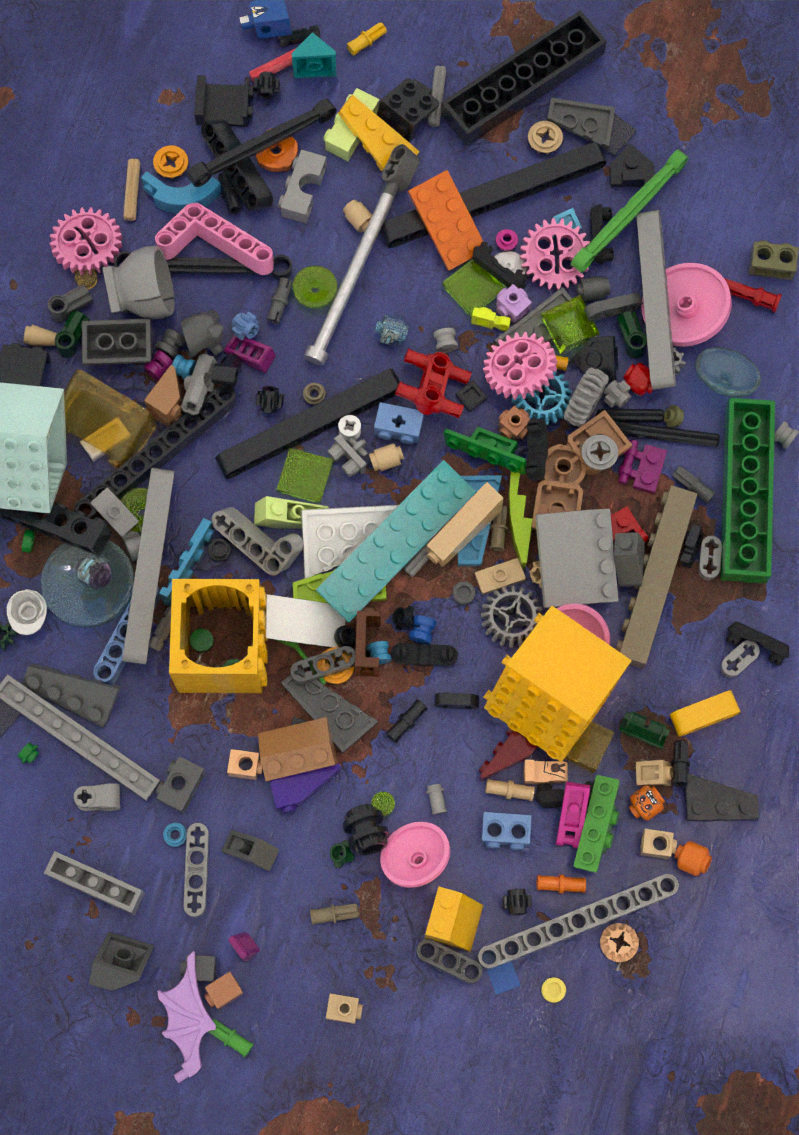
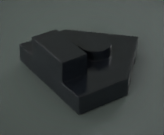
M629 144L609 166L610 186H644L654 176V163L633 145Z
M615 336L591 337L578 354L571 359V362L584 373L592 367L608 375V381H617L616 370L619 369L618 347H615Z

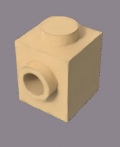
M330 994L326 1019L355 1024L356 1019L361 1020L363 1005L358 1004L359 998Z

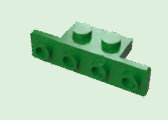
M480 427L475 429L471 437L449 429L444 430L445 443L450 448L467 452L472 457H480L493 465L498 464L506 467L511 472L526 474V459L514 454L518 448L517 441Z

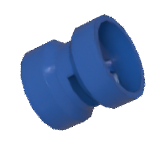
M415 615L413 619L414 628L410 631L408 638L419 644H431L433 638L431 631L435 629L437 622L426 616Z

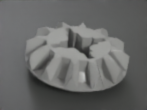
M594 435L584 442L581 455L584 463L590 466L591 469L602 471L611 468L616 462L618 447L610 437ZM598 445H600L602 452H606V454H603L601 461L598 455L593 454L597 451Z

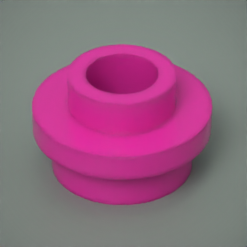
M504 229L497 234L496 244L501 250L510 251L517 246L518 237L514 231ZM509 237L511 240L509 242H506L503 240V238Z

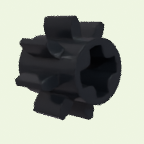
M261 72L259 78H254V92H258V96L264 99L273 98L274 93H279L280 91L279 79H275L274 73Z
M264 386L262 391H258V394H256V405H261V411L275 413L277 408H282L284 394H279V388Z
M525 889L507 890L508 896L502 897L503 909H509V915L527 914V908L532 907L531 895H526Z

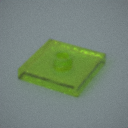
M473 259L442 282V286L470 317H472L474 307L486 306L505 288L496 278L475 263Z
M289 448L276 489L277 492L321 504L333 465V459Z

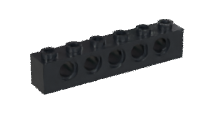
M58 502L53 504L51 512L43 519L41 518L45 513L0 508V518L99 557L112 534L104 520L97 517L90 519L85 513L76 509L74 512L69 511L65 505ZM67 520V523L64 526H61V524ZM84 528H87L83 534H80Z

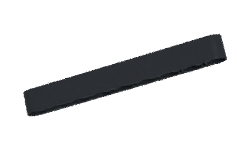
M387 369L219 453L215 460L226 479L233 478L337 426L343 416H357L379 405L380 402L383 403L395 397V391L400 380L394 369Z
M224 385L218 386L204 398L198 414L185 413L75 504L74 510L82 512L83 509L90 508L92 511L87 515L88 518H101L102 516L90 504L100 493L108 487L120 501L150 477L151 468L160 469L236 406L237 398L234 388ZM224 394L232 396L226 401L220 399ZM207 408L214 409V412L210 415L203 413ZM190 422L197 424L193 429L186 428V425ZM176 436L180 438L177 443L168 442L171 437ZM155 451L162 452V455L158 458L151 457V454ZM138 465L145 466L141 472L133 471ZM119 480H127L123 487L116 486Z

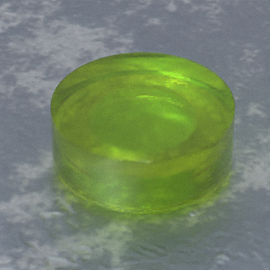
M382 791L373 796L371 805L376 807L377 810L382 811L383 816H387L393 812L395 800L390 793Z

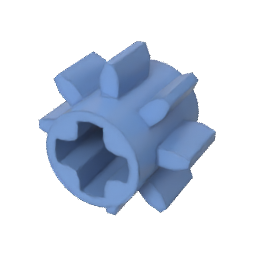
M249 311L246 315L244 313L237 314L232 320L234 335L240 340H243L245 337L248 339L255 337L259 331L257 317Z

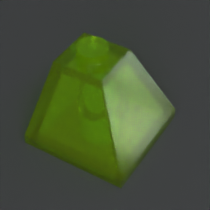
M580 295L540 314L560 354L587 342L591 337L600 335L594 321H588L584 312L586 305Z

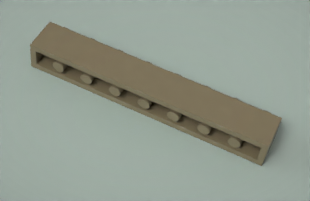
M672 485L668 492L664 491L660 504L664 505L662 513H657L654 525L658 527L655 534L651 533L647 546L651 547L649 555H644L643 568L645 569L642 586L634 587L638 589L636 597H631L628 610L632 612L629 619L625 618L621 631L625 632L623 640H618L615 648L632 660L629 665L644 669L647 663L698 493Z

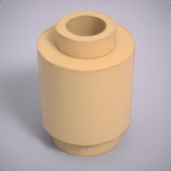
M352 200L343 209L345 218L359 233L365 232L372 214L361 202Z
M394 443L375 449L373 453L369 454L374 471H384L401 465L400 460L404 459L400 446L395 447Z

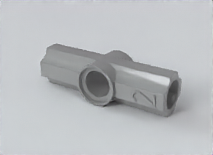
M207 354L199 355L193 374L185 377L184 387L186 393L181 404L184 412L192 415L198 414L206 393L213 391L212 372L215 363H217L214 356Z

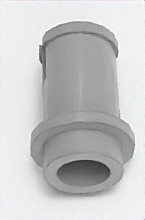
M441 784L427 786L428 791H426V794L429 795L432 815L447 812L442 792L444 788H441Z

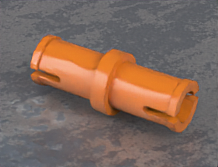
M559 874L558 876L537 875L536 889L537 891H558V894H563L564 891L585 893L586 879L585 877H565L564 874Z

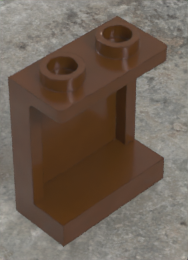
M362 608V611H357L356 676L379 677V658L366 657L367 627H380L381 612L376 611L375 608Z

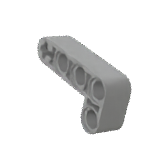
M234 507L219 510L212 516L214 528L269 575L274 576L290 568L303 549V540L299 535L292 533L280 538L275 543ZM241 530L244 531L245 538L242 536ZM287 542L291 544L292 550L288 548ZM258 544L262 547V552L258 549ZM275 559L279 562V567L276 565Z

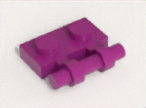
M630 440L632 448L623 454L625 458L623 465L619 467L618 483L626 485L628 478L634 480L633 489L655 494L667 450L645 444L643 452L637 450L638 441ZM633 460L640 461L637 471L631 468Z

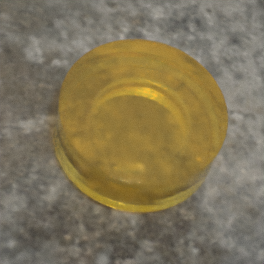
M78 269L74 275L77 285L83 284L87 289L94 287L98 280L95 269H93L92 275H89L88 270H85L83 275H80Z

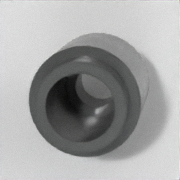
M598 276L580 279V284L576 285L578 298L582 297L584 302L602 299L610 295L608 278Z

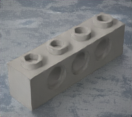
M54 851L44 872L48 877L133 915L136 914L145 895L142 890L56 851Z

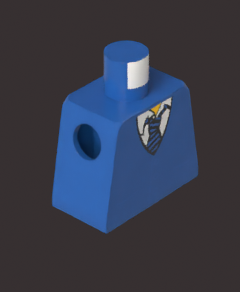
M254 0L249 4L251 15L239 17L242 30L255 27L257 37L260 39L292 34L284 0Z

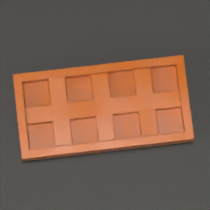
M448 170L408 190L407 192L447 271L470 260L473 256L474 247L480 246L484 241Z

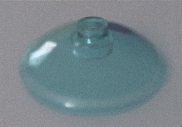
M722 347L708 348L698 355L695 362V369L700 380L709 389L720 395L732 398L746 397L755 393L760 386L761 374L759 369L749 358L737 351Z

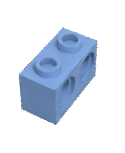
M484 812L481 844H486V848L499 849L500 845H508L511 850H524V847H529L532 815ZM491 825H496L500 828L501 834L497 837H492L489 835L487 828ZM514 827L522 828L524 837L520 839L513 837L511 830Z

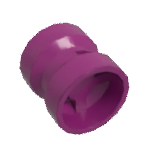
M158 350L153 355L151 363H146L143 368L153 379L159 381L169 366L173 364V361L165 353Z

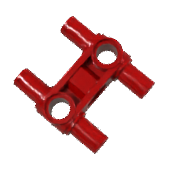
M408 348L403 362L422 368L423 374L420 386L416 388L399 382L395 396L412 401L422 414L431 415L442 412L459 419L464 405L445 398L444 393L447 380L449 378L467 385L472 372L454 366L450 358L442 352L425 355Z

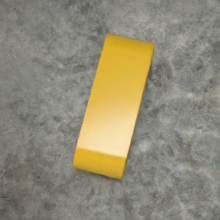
M732 690L679 709L669 714L678 737L731 718L741 713Z

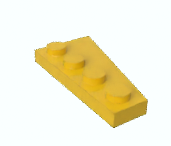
M353 94L339 110V116L354 136L360 139L366 152L373 156L377 162L376 165L381 171L384 170L393 149L400 144L407 146L416 155L420 152Z

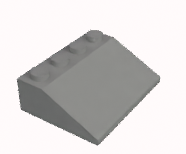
M610 509L535 515L544 608L551 606L560 607L572 603L589 605L619 601Z

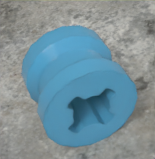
M178 354L172 366L175 367L177 376H181L184 380L185 377L193 374L196 361L193 359L186 360L182 355Z
M377 641L366 645V651L369 652L370 657L379 658V665L392 661L391 655L388 654L387 650L389 648L388 641Z

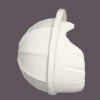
M28 589L13 594L7 604V616L13 630L21 635H31L41 629L47 615V604L44 597L37 591Z

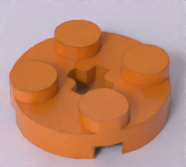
M291 136L256 154L255 158L258 165L272 172L290 170L295 156H298L297 142ZM275 146H279L281 152L273 154L270 150L274 149Z

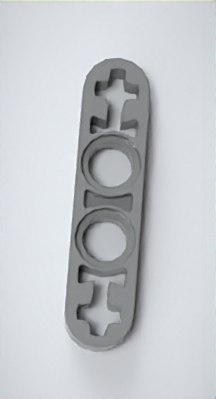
M194 823L188 828L186 841L184 910L190 917L194 918L204 914L207 901L209 831L202 823ZM197 828H200L201 832L205 833L204 836H200V845L205 844V848H191V844L196 845V838L192 836V832H196ZM197 851L203 853L204 860L201 864L195 865L191 863L190 857L192 853ZM195 875L203 879L202 886L198 889H193L189 885L191 877ZM189 892L196 894L203 892L202 897L197 895V903L202 906L197 909L196 913H193L192 909L188 908L189 904H193V895L188 896Z

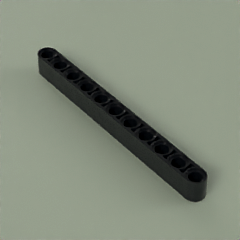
M593 142L470 188L459 194L471 218L595 172L603 168L607 161L599 144ZM416 209L384 221L380 229L388 248H394L429 235Z

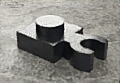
M692 524L690 531H687L683 543L686 548L680 559L684 567L691 568L694 556L698 553L704 536L701 526Z

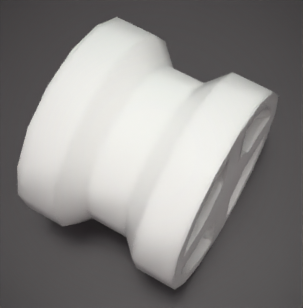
M346 415L340 419L338 429L343 439L347 442L351 438L357 440L361 435L360 420L353 415Z

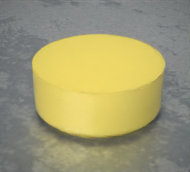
M549 978L542 984V996L548 1002H559L566 994V986L558 978Z

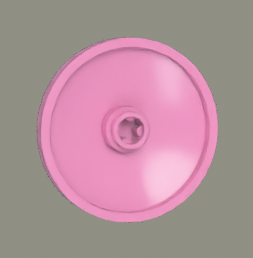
M683 263L667 268L666 277L673 346H693L707 341L723 328L729 318L732 299L727 282L715 269L699 263ZM642 298L641 310L645 322L644 298Z

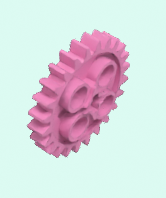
M82 207L78 214L75 210H72L73 216L71 217L64 214L65 221L58 219L59 227L53 226L54 234H50L52 241L50 246L53 257H56L58 264L62 263L64 270L70 267L71 273H74L78 269L80 275H83L84 271L88 270L89 275H92L93 269L101 273V266L108 267V261L114 263V256H117L120 253L119 249L123 247L121 242L123 238L119 225H116L114 218L110 219L109 213L102 216L101 209L93 213L92 207H90L88 212H85Z
M552 218L549 225L546 220H543L542 228L535 224L536 232L528 231V235L531 238H523V242L527 246L520 247L521 251L526 252L520 255L521 260H526L521 267L529 268L526 273L528 276H534L532 283L539 280V287L541 288L544 284H547L549 291L552 285H555L557 291L560 290L562 284L566 289L569 288V282L576 285L577 280L575 277L583 279V273H580L574 267L570 270L565 269L562 266V262L564 260L572 262L575 255L583 247L586 248L590 244V241H583L586 233L579 235L580 226L572 229V221L566 226L564 225L563 218L559 224H556L555 218ZM553 235L557 238V254H561L557 260L559 274L555 273V257L551 255L554 250ZM568 238L572 246L568 248L563 247L560 240ZM546 240L549 242L550 247L542 249L538 246V242ZM544 261L550 263L551 270L543 271L540 268V263Z
M524 332L523 336L519 337L518 333H515L513 339L506 335L507 341L503 342L499 339L500 346H491L493 353H486L488 359L484 360L485 368H483L490 388L492 390L495 389L498 395L503 392L504 397L507 398L512 394L514 400L520 394L525 399L526 393H530L534 397V390L543 392L541 386H549L548 379H554L553 372L557 371V359L554 349L551 348L549 342L545 343L543 337L537 339L534 333L529 338L527 332Z

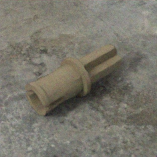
M502 505V511L493 519V525L490 526L492 530L490 550L504 551L505 533L508 531L506 526L507 506Z
M331 904L332 907L310 909L312 925L332 921L335 924L339 920L359 917L357 904L335 907L334 904Z

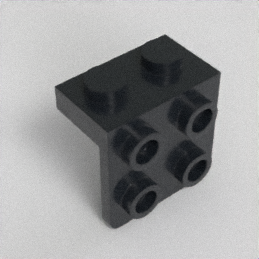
M407 78L380 100L377 116L410 142L415 137L418 124L438 108L439 101L413 80Z

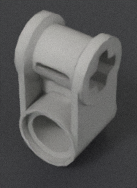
M112 783L79 787L74 793V801L82 811L121 809L120 785ZM84 794H88L91 799H87V803L84 804L81 799L84 798Z

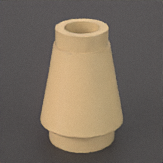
M32 324V326H26L23 343L29 344V347L56 346L54 339L57 333Z

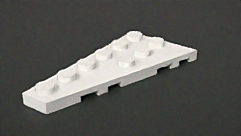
M399 505L301 510L304 579L341 565Z

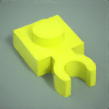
M474 307L471 324L490 329L495 327L501 331H507L511 318L496 316L495 312L486 307Z

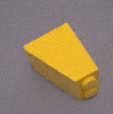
M438 887L424 939H430L439 944L471 952L483 905L463 893Z

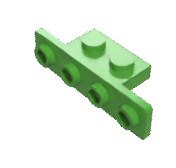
M601 775L596 776L574 862L575 868L596 873L602 853L606 854L607 848L611 849L614 835L611 834L613 825L616 826L619 819V812L615 806L620 784L618 779Z

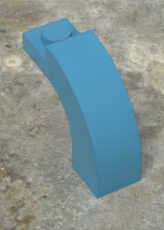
M147 171L141 177L143 189L147 194L153 196L155 206L163 211L178 214L186 205L191 203H199L207 207L222 192L220 182L213 177L200 187H194L191 183L179 188L165 185Z

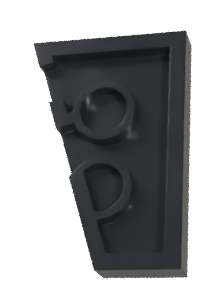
M687 773L688 785L685 787L686 821H746L759 819L757 795Z

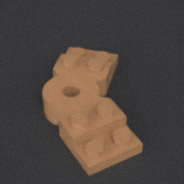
M605 410L569 434L566 445L558 444L548 449L545 476L537 486L531 530H536L535 515L581 511L583 490L580 485L585 475L595 476L601 472L597 469H591L590 466L585 464L581 455L582 446L589 437L594 435L610 437L618 447V457L632 448L630 441ZM598 445L597 451L593 454L598 455L601 461L603 454H606V452H602L600 445ZM561 464L566 465L569 471L561 472L557 466Z

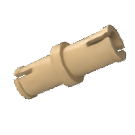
M487 779L485 793L506 796V799L509 800L512 797L532 801L535 788L534 786L514 784V781L511 780L503 782Z

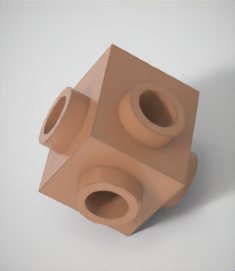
M513 406L510 411L506 409L498 418V431L501 436L518 442L528 435L527 423L530 418L524 409H518Z

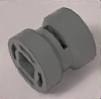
M166 329L163 334L164 339L158 342L155 349L162 351L171 360H174L178 354V348L182 347L186 340L178 332Z

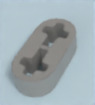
M715 536L705 537L700 545L698 573L704 580H713L720 572L722 543ZM709 542H712L713 546L717 547L713 550L712 556L709 555V548L705 547ZM708 561H711V568L715 569L711 574H707V570L703 569L707 566Z
M746 640L736 647L722 661L720 665L722 674L728 678H734L746 669L759 655L760 650L757 643ZM743 647L747 649L751 647L753 649L751 653L753 656L747 655L743 659L741 657L745 651ZM737 660L739 663L735 666L736 672L734 670L728 671L726 669L728 666L727 662L731 664Z

